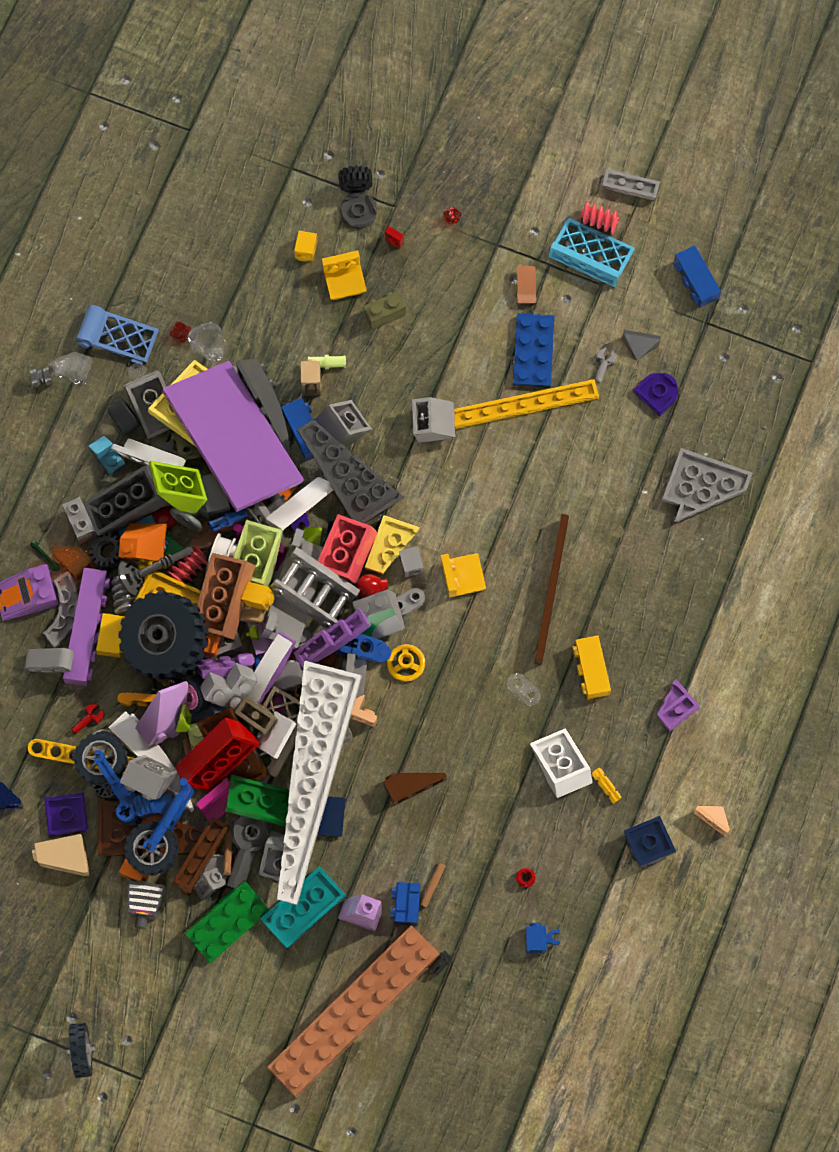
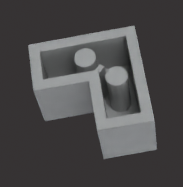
M235 663L226 678L209 672L200 689L206 701L225 708L232 707L236 711L244 697H248L257 683V679L253 669Z

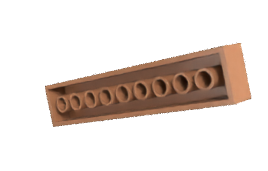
M411 925L268 1066V1070L297 1099L439 957V952Z

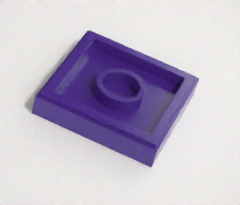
M84 792L44 798L49 837L88 832Z

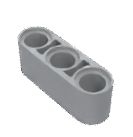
M65 648L28 649L24 669L37 673L70 672L74 651Z

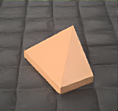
M697 806L694 811L695 815L722 835L726 836L730 829L723 807Z

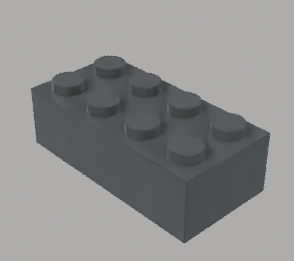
M145 465L83 502L97 536L103 537L102 533L118 534L119 531L128 527L130 523L138 522L165 506L168 502L157 494L150 467Z

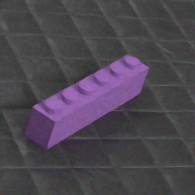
M84 568L68 648L74 651L71 671L64 672L63 674L65 683L88 686L89 681L93 679L94 670L91 667L92 662H96L97 658L95 646L99 637L98 630L102 621V609L107 605L105 593L111 584V578L108 576L107 571Z

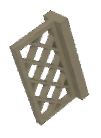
M275 686L272 688L263 706L268 710L272 709L273 714L275 712L274 708L286 706L287 718L297 717L295 719L296 725L279 757L276 759L271 756L272 762L267 770L270 775L277 777L295 745L299 714L290 716L288 705L292 703L300 705V700ZM275 691L283 695L284 704L273 706L271 698ZM286 698L292 701L287 703ZM269 702H270L271 707H270V708H266L267 705H268ZM251 725L249 731L252 733L255 727ZM266 752L259 753V756H260V755H264V754H268V753H266Z

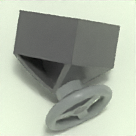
M213 474L201 477L207 501L196 514L179 511L176 508L170 509V514L176 521L196 532L203 530L202 524L196 519L198 515L208 522L222 516L225 512H231L229 500Z

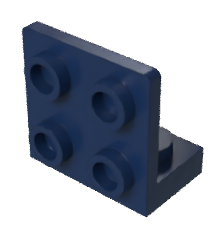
M328 796L317 835L342 837L345 798Z

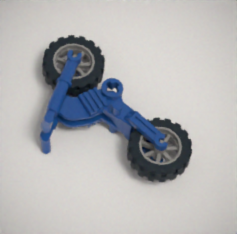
M96 732V734L87 735V738L82 739L80 745L75 749L76 753L73 757L75 769L86 782L92 785L106 786V784H110L111 790L120 802L116 809V814L124 824L134 825L138 822L139 818L145 820L157 815L163 816L158 822L148 821L133 828L130 831L131 834L126 838L127 842L124 845L126 859L136 871L151 876L165 873L167 869L172 868V864L178 858V840L173 833V828L186 809L190 798L195 793L194 788L190 786L185 778H181L179 784L182 788L177 796L175 795L174 799L166 793L152 801L145 799L142 795L137 796L134 792L125 789V785L120 783L121 774L125 772L126 763H128L127 751L123 744L115 736L106 732ZM99 745H104L102 751L97 750L96 747ZM108 747H110V748L113 750V752H114V753L105 755L106 750H107ZM93 749L95 756H88L89 752ZM115 757L113 765L110 764L109 758ZM87 759L94 760L95 762L88 767ZM98 765L100 773H95L91 770ZM127 811H129L130 816L126 817L125 813ZM144 838L143 846L139 845L140 841ZM166 846V852L163 855L160 853V849ZM137 849H145L147 851L139 857ZM149 853L151 863L143 861ZM154 855L162 857L159 861L154 862Z

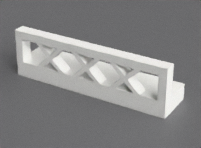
M129 438L124 447L113 444L111 448L123 458L149 466L150 461L182 467L186 462L182 457Z

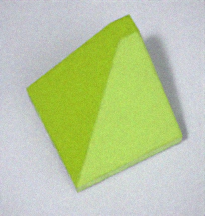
M304 528L302 538L305 541L320 546L322 528Z
M186 704L182 705L176 732H189L192 714Z

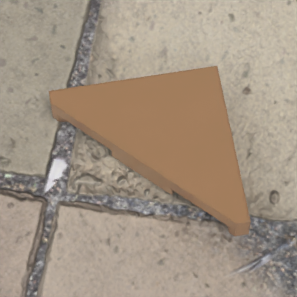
M206 521L203 525V530L195 534L187 547L191 546L193 549L195 545L201 551L212 549L218 533H209L207 531L208 522Z

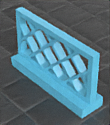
M568 217L557 239L551 245L548 257L616 287L635 248ZM569 225L574 226L578 232L569 234L567 228ZM591 234L594 236V240L586 241L584 235ZM580 236L582 243L574 245L572 238ZM568 239L570 246H562L559 242ZM600 242H609L611 247L603 249ZM597 244L599 250L590 252L588 246ZM585 247L587 253L580 254L576 249ZM624 249L628 251V254L620 257L617 250ZM613 251L616 258L607 260L605 253ZM601 254L604 261L597 262L593 259V256ZM618 262L620 266L619 271L611 268L610 264Z

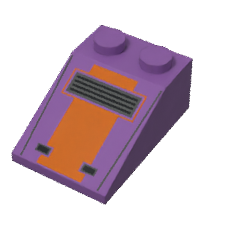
M47 564L27 569L0 581V613L3 621L59 606Z

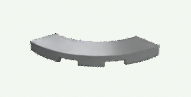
M66 571L52 581L59 596V611L54 622L43 632V635L53 648L59 647L66 640L73 627L78 591L69 571Z

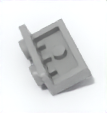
M347 654V659H343L342 670L362 676L356 696L358 698L364 695L367 661L356 659L355 654Z

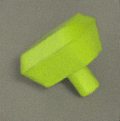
M253 624L249 627V632H246V636L258 640L260 637L258 627Z

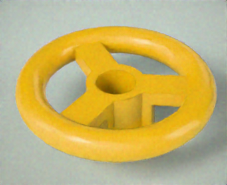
M399 645L391 651V656L387 660V668L395 679L404 682L413 681L423 673L425 657L413 645ZM408 650L413 651L418 656L419 665L414 663L413 655L408 653ZM402 651L398 658V665L393 667L394 656ZM403 660H409V664H404ZM403 668H410L416 671L414 674L409 676H403L397 673Z

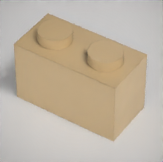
M314 359L301 361L302 396L321 395L320 361Z

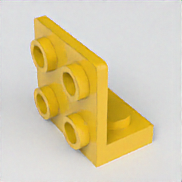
M358 251L322 258V268L331 300L367 292Z
M477 553L451 559L449 554L441 555V566L449 598L486 590Z

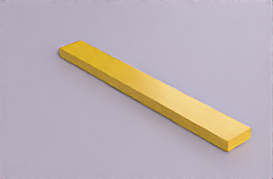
M595 379L454 409L455 429L599 399Z

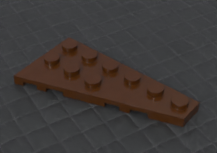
M98 797V856H125L124 845L127 842L126 838L131 834L130 831L141 824L142 820L139 818L138 822L134 825L124 824L116 814V809L120 803L111 802L101 797ZM129 811L125 812L126 817L130 816ZM178 821L173 828V833L178 840L179 853L177 855H189L204 829L192 827ZM144 838L140 841L139 845L143 846ZM166 846L160 849V853L163 855L166 852ZM137 849L139 856L147 851L145 849Z

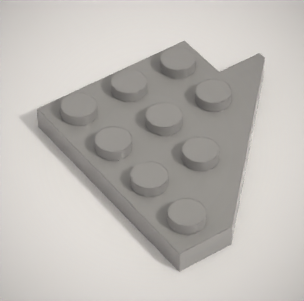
M681 448L662 501L679 507L675 522H679L745 493L753 473Z

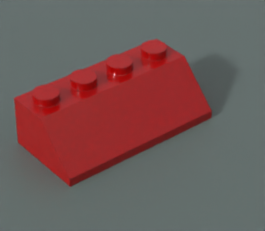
M224 718L201 742L182 758L175 768L180 779L185 778L191 787L211 792L261 743L239 721Z

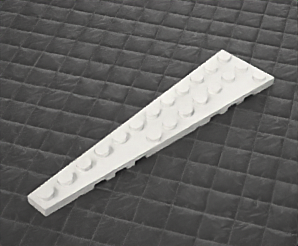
M304 661L284 849L277 896L278 900L295 905L299 901L362 678L358 674Z

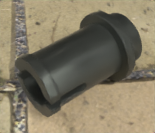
M445 950L442 953L440 952V956L428 967L436 976L448 963H452L453 957Z

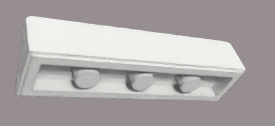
M317 477L267 516L266 521L268 525L283 531L332 492L333 489L328 481Z

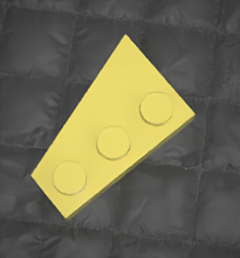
M383 516L365 569L384 575L399 556V551L404 550L420 530V527Z

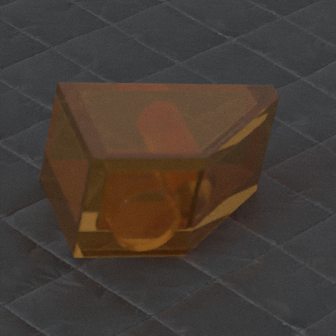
M52 546L50 548L54 558L77 581L82 577L84 568L91 569L94 566L89 551H83L80 547Z

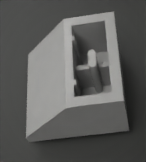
M432 397L412 399L413 435L418 443L455 438L453 402Z

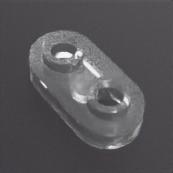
M515 673L508 678L507 687L519 700L529 707L539 704L541 692L526 677ZM519 680L521 684L515 685L513 682ZM534 693L535 697L529 698L528 694Z

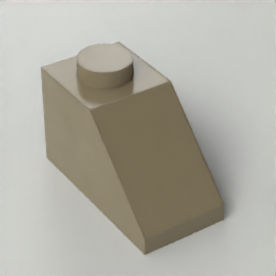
M246 696L235 711L238 716L265 735H267L277 720L268 709Z

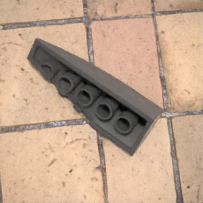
M257 359L236 361L237 374L291 458L286 423L274 392L276 387L272 379L268 380L266 377L267 370L264 364H259Z

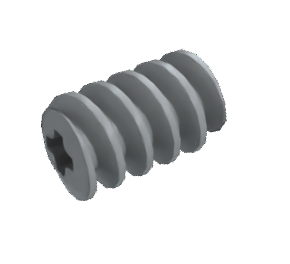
M116 575L111 581L114 586L112 591L115 593L113 595V600H115L114 607L116 608L114 613L115 615L126 616V610L129 606L133 607L135 605L132 602L135 601L136 597L130 595L123 588L119 575Z

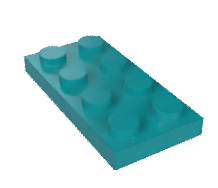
M319 866L304 879L297 905L280 901L260 920L288 949L343 900L346 894Z

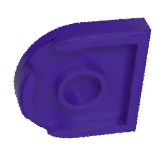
M652 373L633 390V393L661 417L676 401L678 386L676 380L667 373Z

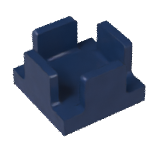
M660 816L623 831L627 839L626 845L639 868L659 863L665 860L667 856L676 853Z

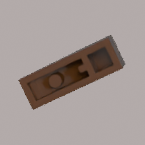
M393 773L387 776L383 783L395 806L446 781L447 776L445 773H399L397 775Z

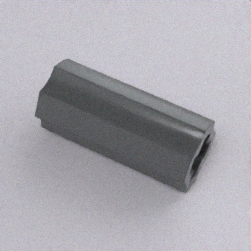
M238 849L231 868V875L228 876L227 884L225 885L227 888L233 890L242 881H246L255 856L254 853Z

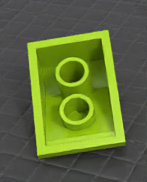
M156 461L149 462L157 494L179 511L196 514L207 501L199 470Z

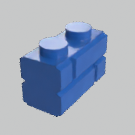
M397 882L396 887H392V899H395V907H391L390 919H394L395 925L418 926L420 884Z

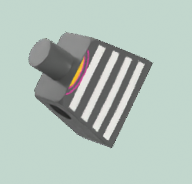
M128 880V914L136 917V928L146 929L148 918H158L167 891L165 885Z

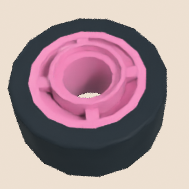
M199 675L184 678L179 682L187 681L188 683L186 706L191 714L207 710L212 703L206 701L203 697L200 686L205 679H202Z

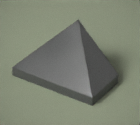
M624 330L622 341L637 360L659 347L661 336Z

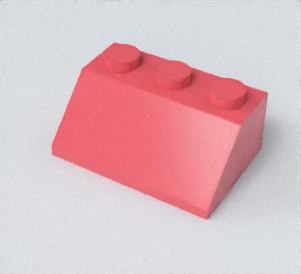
M337 514L318 562L347 582L356 585L378 532L370 525Z

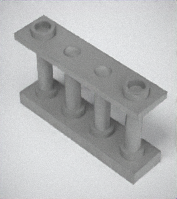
M296 547L287 559L291 562V566L281 581L276 579L269 588L276 596L284 598L328 630L338 621L335 618L345 601L351 602L360 590ZM300 568L307 573V577L296 592L287 585L297 569ZM316 579L323 584V587L312 603L303 596L313 580ZM332 590L339 595V598L328 614L319 607L328 592Z

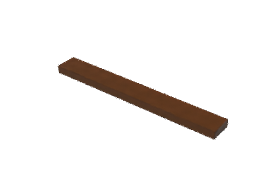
M562 514L535 658V664L537 665L543 663L569 516L566 514Z

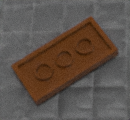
M229 707L198 721L196 725L205 738L224 718L239 721L232 707ZM255 749L227 776V779L229 781L231 775L258 781L267 777L269 772Z

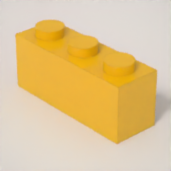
M599 636L577 639L575 646H572L574 658L578 657L579 664L576 667L578 676H582L583 683H581L582 694H586L587 700L609 696L611 688Z

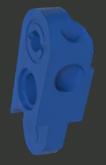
M364 634L358 635L348 642L347 646L344 645L335 651L341 656L347 657V654H355L356 659L376 663L385 662L391 656V650L386 643ZM360 644H364L367 647V652L361 650Z

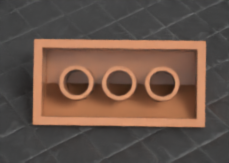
M212 553L197 606L200 608L199 613L205 616L206 622L204 624L205 627H208L209 633L234 640L245 604L241 598L247 582L252 580L256 565L244 560Z

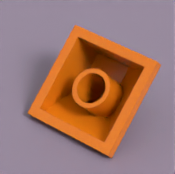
M130 523L120 538L118 557L135 562L160 561V558L164 557L167 524Z

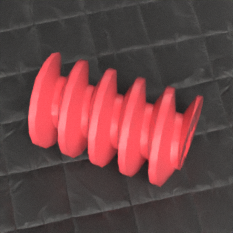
M587 201L582 209L579 221L583 218L584 225L590 221V227L597 223L598 230L604 226V232L611 228V234H614L620 216L617 217L616 210L611 215L610 208L603 212V206L597 210L596 203L589 207V201Z
M194 545L193 549L195 552L190 554L189 557L182 558L184 562L177 561L178 568L172 566L173 573L167 571L169 577L185 583V580L192 582L190 575L192 574L197 577L196 569L203 571L201 564L207 566V557Z

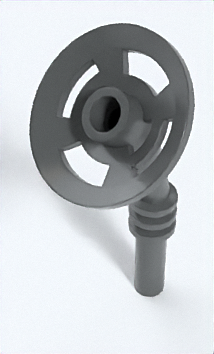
M189 546L173 555L168 554L164 556V559L160 558V561L141 570L129 559L121 561L118 566V575L123 588L130 595L137 596L140 590H136V588L142 587L144 576L161 568L166 569L171 564L174 565V562L193 554V549Z

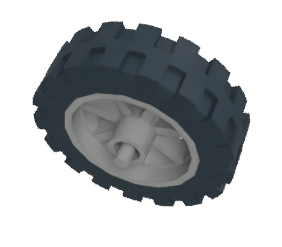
M86 1023L70 1024V1050H66V1053L71 1055L75 1078L91 1077L93 1069L91 1054L92 1051H95V1046L91 1047L88 1027Z

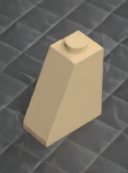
M82 834L34 843L35 849L32 850L33 859L38 861L41 867L86 877L90 876Z

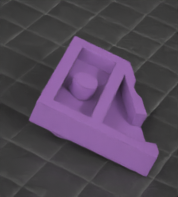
M677 679L674 680L673 686L657 714V718L669 731L700 709V705Z

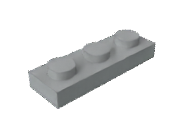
M606 169L602 188L655 201L660 181Z

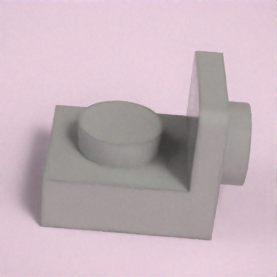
M214 868L201 875L194 889L202 901L227 883L218 868Z

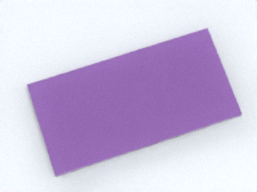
M230 361L163 388V394L236 512L303 483V477Z

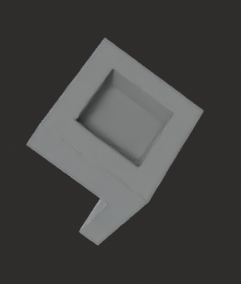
M418 547L399 551V559L405 578L423 573L424 567Z

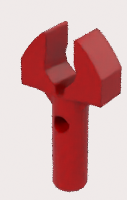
M90 704L85 708L86 716L71 728L74 734H77L90 722L99 724L103 720V710L98 715L92 716L93 711L99 707L98 704Z

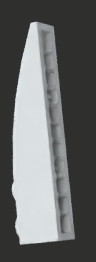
M125 711L109 726V730L136 758L146 755L175 769L157 743L148 745L138 733L135 727L139 719L133 713L129 715ZM179 775L167 788L174 796H177L182 788L179 784ZM189 800L186 808L192 813L194 808L191 800Z

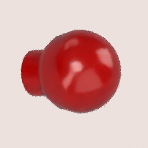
M366 574L358 580L356 588L360 590L359 596L365 598L387 590L388 582L387 579H379L376 575Z

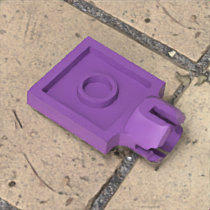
M250 653L239 654L236 656V659L230 656H222L219 660L205 658L197 662L198 666L195 670L202 679H205L209 672L225 677L228 676L235 663L253 669L252 665L255 663V660Z

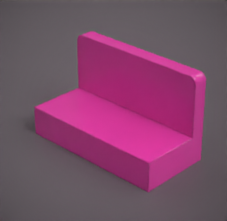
M227 779L196 803L197 808L208 821L212 817L219 820L228 813L225 811L229 785Z

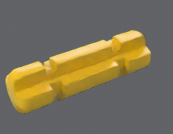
M598 768L592 772V776L595 780H598V784L605 794L609 795L610 801L613 804L621 799V795L618 791H615L616 788L608 777L604 776L605 773L602 769Z

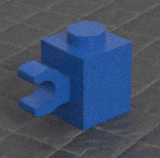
M530 923V926H526V953H546L547 944H560V940L555 941L552 938L554 934H560V930L553 929L546 935V926H542L541 923Z

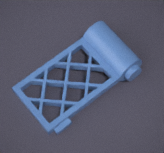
M89 305L76 341L83 348L94 346L132 359L131 363L142 366L143 363L147 364L159 329L107 312L101 307ZM107 319L116 320L118 326L108 329L106 325ZM132 325L136 332L126 335L123 327ZM120 329L124 337L115 341L111 332ZM149 331L153 333L151 339L144 341L140 333ZM107 334L112 341L107 345L99 343L100 338ZM138 335L142 343L132 347L129 338ZM126 340L130 348L124 351L119 350L117 344ZM144 346L146 350L145 358L137 356L134 350Z

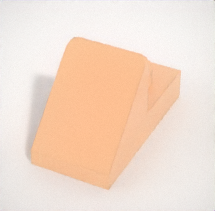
M365 695L356 698L350 718L375 727L377 723L375 712L369 709L361 710L365 701Z

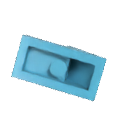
M103 436L89 445V448L111 476L126 465L119 454L111 449L113 446L112 442Z

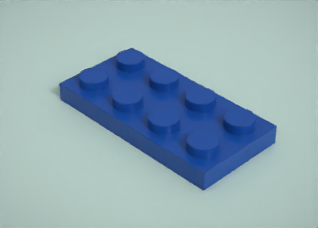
M517 313L513 386L551 388L554 315Z

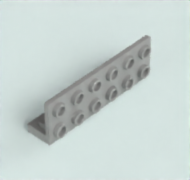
M297 528L291 537L279 581L283 579L290 568L291 562L287 559L296 547L317 561L320 557L323 547L305 541L302 538L303 530ZM298 568L287 586L297 592L307 577V573ZM316 579L313 580L303 596L310 602L313 600L318 584ZM274 594V601L269 608L260 637L273 641L277 634L282 632L296 641L293 649H297L308 615L284 598Z

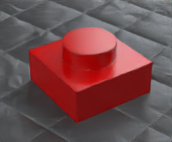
M388 226L385 230L387 243L401 248L404 244V235Z
M168 507L153 514L157 524H167L166 530L177 525Z

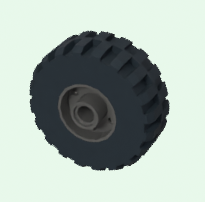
M158 591L156 594L151 592L145 594L144 599L138 598L135 600V605L133 607L129 606L126 610L127 615L121 620L120 625H122V628L118 634V638L121 639L119 647L125 653L123 658L126 663L131 664V668L135 672L141 673L142 676L157 680L170 681L176 680L177 677L188 675V670H194L198 666L197 662L203 659L205 655L203 653L204 648L208 646L206 635L209 634V630L204 624L206 622L205 616L199 613L200 608L196 604L191 603V600L186 597L165 591Z

